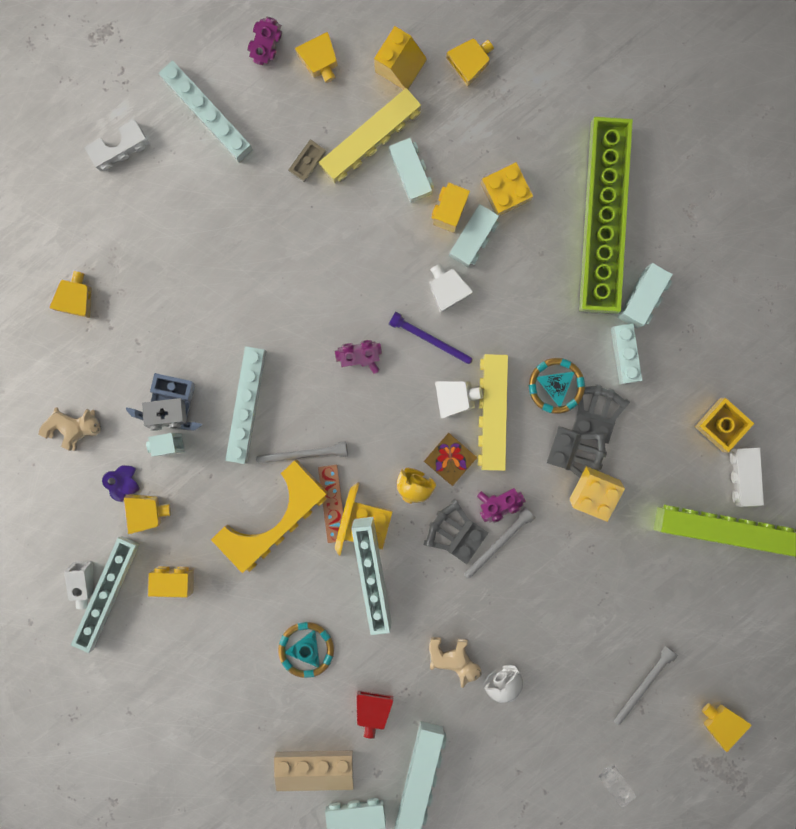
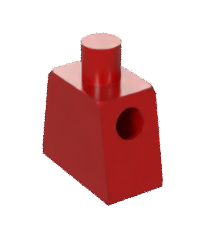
M357 691V725L365 727L363 737L374 739L376 729L383 730L385 728L394 696Z

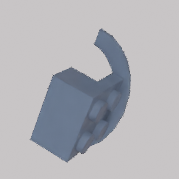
M154 373L150 389L152 393L151 402L181 398L185 401L187 421L195 384L193 381ZM126 407L131 417L143 420V412ZM165 412V414L161 415V417L165 419V416L168 415V413ZM187 422V424H181V427L178 429L194 431L200 428L202 424Z

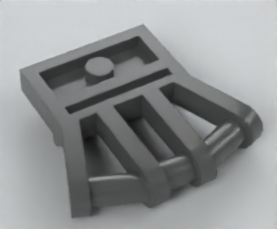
M601 385L585 387L584 394H593L588 411H585L582 397L578 404V411L572 430L580 433L606 432L607 438L605 443L609 444L615 421L629 405L630 401L624 400L614 392V389L609 388L607 390L601 388ZM599 395L606 397L601 415L594 413ZM611 400H613L620 406L611 418H608L606 416Z
M558 426L547 463L570 470L579 478L583 472L575 467L573 462L591 466L592 469L599 471L603 466L601 464L603 457L607 455L605 449L607 433H580ZM597 439L598 448L582 444L580 441ZM580 449L595 454V460L577 456V450Z
M456 499L451 501L452 504L437 512L436 515L438 516L434 522H430L427 540H424L423 545L447 550L465 564H468L488 535V532L468 519ZM457 510L465 522L464 525H459L449 518L448 515ZM444 520L459 530L455 537L439 527ZM436 531L451 541L450 545L434 542Z

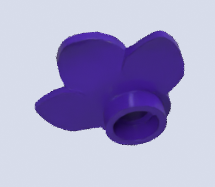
M122 465L115 471H108L103 475L102 484L109 490L110 497L115 501L123 502L125 494H134L140 490L137 482L132 479L136 471L135 467ZM110 478H114L116 481L115 483L110 484L108 480Z

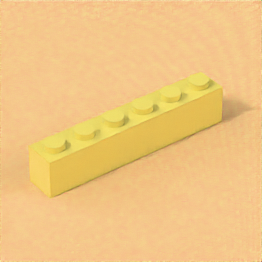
M405 88L320 160V167L334 183L337 181L341 182L348 176V171L352 168L354 170L363 163L361 160L366 156L371 157L381 143L385 145L392 138L391 135L395 131L399 133L403 130L408 120L416 119L421 113V104Z
M485 354L483 359H480V370H483V378L479 380V387L483 389V398L479 399V408H482V416H479L478 426L482 428V435H478V447H481V454H478V466H481V470L505 471L508 355Z

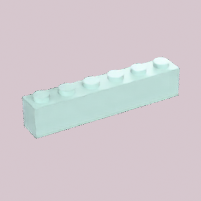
M173 60L159 72L162 80L238 162L242 161L253 150L247 140Z
M245 346L225 461L247 464L266 357V350Z
M374 518L354 519L351 529L370 634L390 633L392 621Z
M123 536L117 538L71 646L87 653L94 650L140 543Z

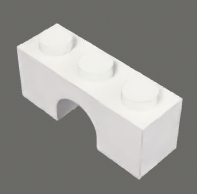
M135 119L118 128L122 136L118 146L108 147L104 140L100 138L84 147L99 171L110 169L113 163L129 158V154L135 151H142L149 144Z

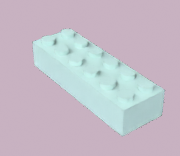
M420 721L394 829H423L422 825H426L428 817L426 807L431 805L433 796L431 795V787L435 788L437 781V771L435 770L440 768L442 761L440 750L445 748L447 740L443 726Z

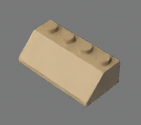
M353 750L276 752L274 756L276 791L353 790Z

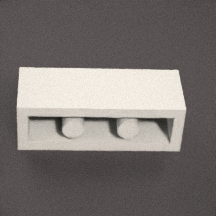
M760 447L732 449V453H730V463L733 464L731 481L735 487V491L732 492L733 502L739 507L764 505Z

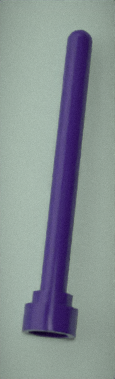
M395 311L388 325L393 328L401 327L467 364L472 363L473 360L470 356L406 322L405 318L401 317L402 314Z

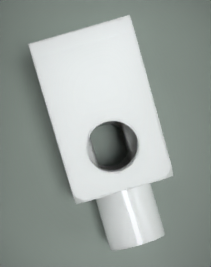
M441 264L430 269L436 279L431 281L429 285L441 313L472 295V290L454 269L445 273Z
M470 381L435 382L441 418L451 417L475 408L474 400L483 398L481 387L472 388Z
M92 561L73 562L64 572L68 600L76 601V609H86L88 607V599L94 592Z

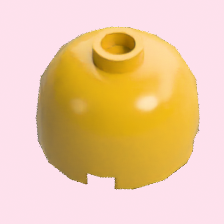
M408 467L405 470L401 469L398 475L397 490L405 502L410 504L413 502L421 503L426 501L436 488L434 480L432 478L427 480L422 477L425 473Z

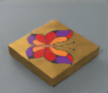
M448 432L424 462L453 486L477 457Z

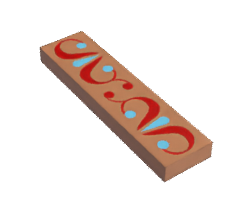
M337 465L318 467L320 484L328 492L325 495L327 499L323 502L328 543L336 542L343 516Z

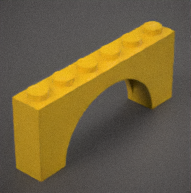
M297 459L280 473L288 486L289 503L283 518L274 528L260 534H244L226 525L211 539L241 573L246 570L250 572L258 564L255 561L258 558L264 559L271 552L269 548L273 544L278 546L285 539L283 535L287 531L292 533L299 526L297 522L301 518L305 520L313 513L311 508L315 505L319 507L327 499L325 495L328 492Z

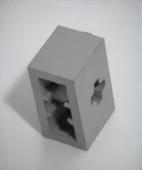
M181 398L142 403L144 426L150 428L151 431L162 430L164 426L180 428L181 424H187L185 401ZM165 412H167L168 415L165 416V419L162 418L161 415H164Z

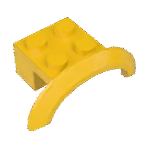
M359 482L350 487L335 544L338 556H341L344 540L354 542L351 529L354 519L373 517L379 549L383 550L393 511L354 502Z

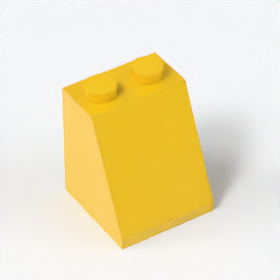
M394 26L374 58L375 72L403 90L405 88L409 89L427 61V58L411 35Z

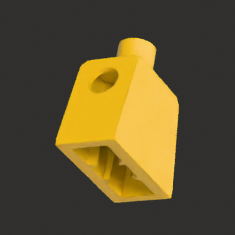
M328 32L295 48L297 56L314 78L322 75L325 83L331 82L336 78L332 69L338 65Z
M473 38L449 50L446 53V59L465 84L469 86L489 65L490 58L487 54L494 50V47L489 40L479 45Z
M73 271L71 281H60L50 304V309L90 318L92 288L83 284L85 273Z
M128 494L124 497L128 534L158 527L161 524V517L171 516L170 504L159 505L157 496Z
M708 703L702 709V713L708 717L704 722V726L726 752L752 726L745 719L722 704L715 709Z

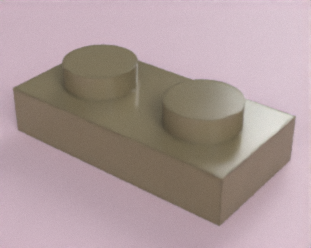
M310 139L288 171L305 182L326 153V150Z

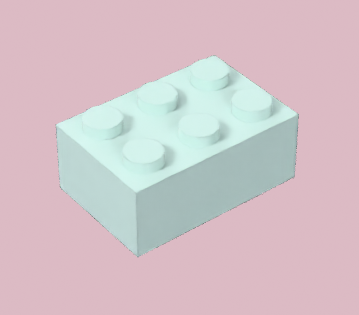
M654 263L648 265L643 270L617 318L628 324L633 323L635 328L645 326V324L648 325L653 317L652 310L655 307L657 308L663 299L661 294L667 291L672 283L670 278L673 274Z

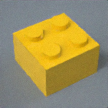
M517 162L481 179L480 184L495 214L499 216L531 201L533 198Z
M449 182L447 187L443 186L438 199L440 204H436L432 212L431 219H434L433 225L454 233L470 191Z
M720 398L695 425V428L722 452H729L754 423L727 398Z
M586 466L570 497V502L574 509L608 522L625 487L621 480Z
M158 566V568H154L153 571L149 572L148 597H189L194 593V570H189L187 566H179L174 568V570H171L170 566Z

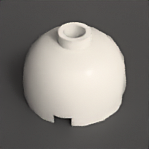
M505 665L502 666L503 670L496 673V670L492 671L483 683L484 689L490 698L499 703L515 701L523 688V679L516 666Z

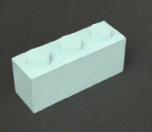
M411 138L389 146V152L410 202L412 203L431 195L434 185L431 178L426 177L424 171L427 168L423 159L419 160L417 155L419 149L416 142L412 143Z
M479 204L450 251L449 256L466 267H469L470 264L474 265L480 256L477 254L480 247L484 249L490 240L487 237L490 231L494 232L500 223L497 221L499 215Z
M634 324L612 327L611 334L619 385L642 381Z
M182 433L148 437L149 441L146 442L147 451L151 453V457L185 452Z
M371 798L367 800L368 802L353 800L349 801L348 804L342 805L339 802L331 803L329 806H326L325 810L327 829H386L384 802L378 798Z

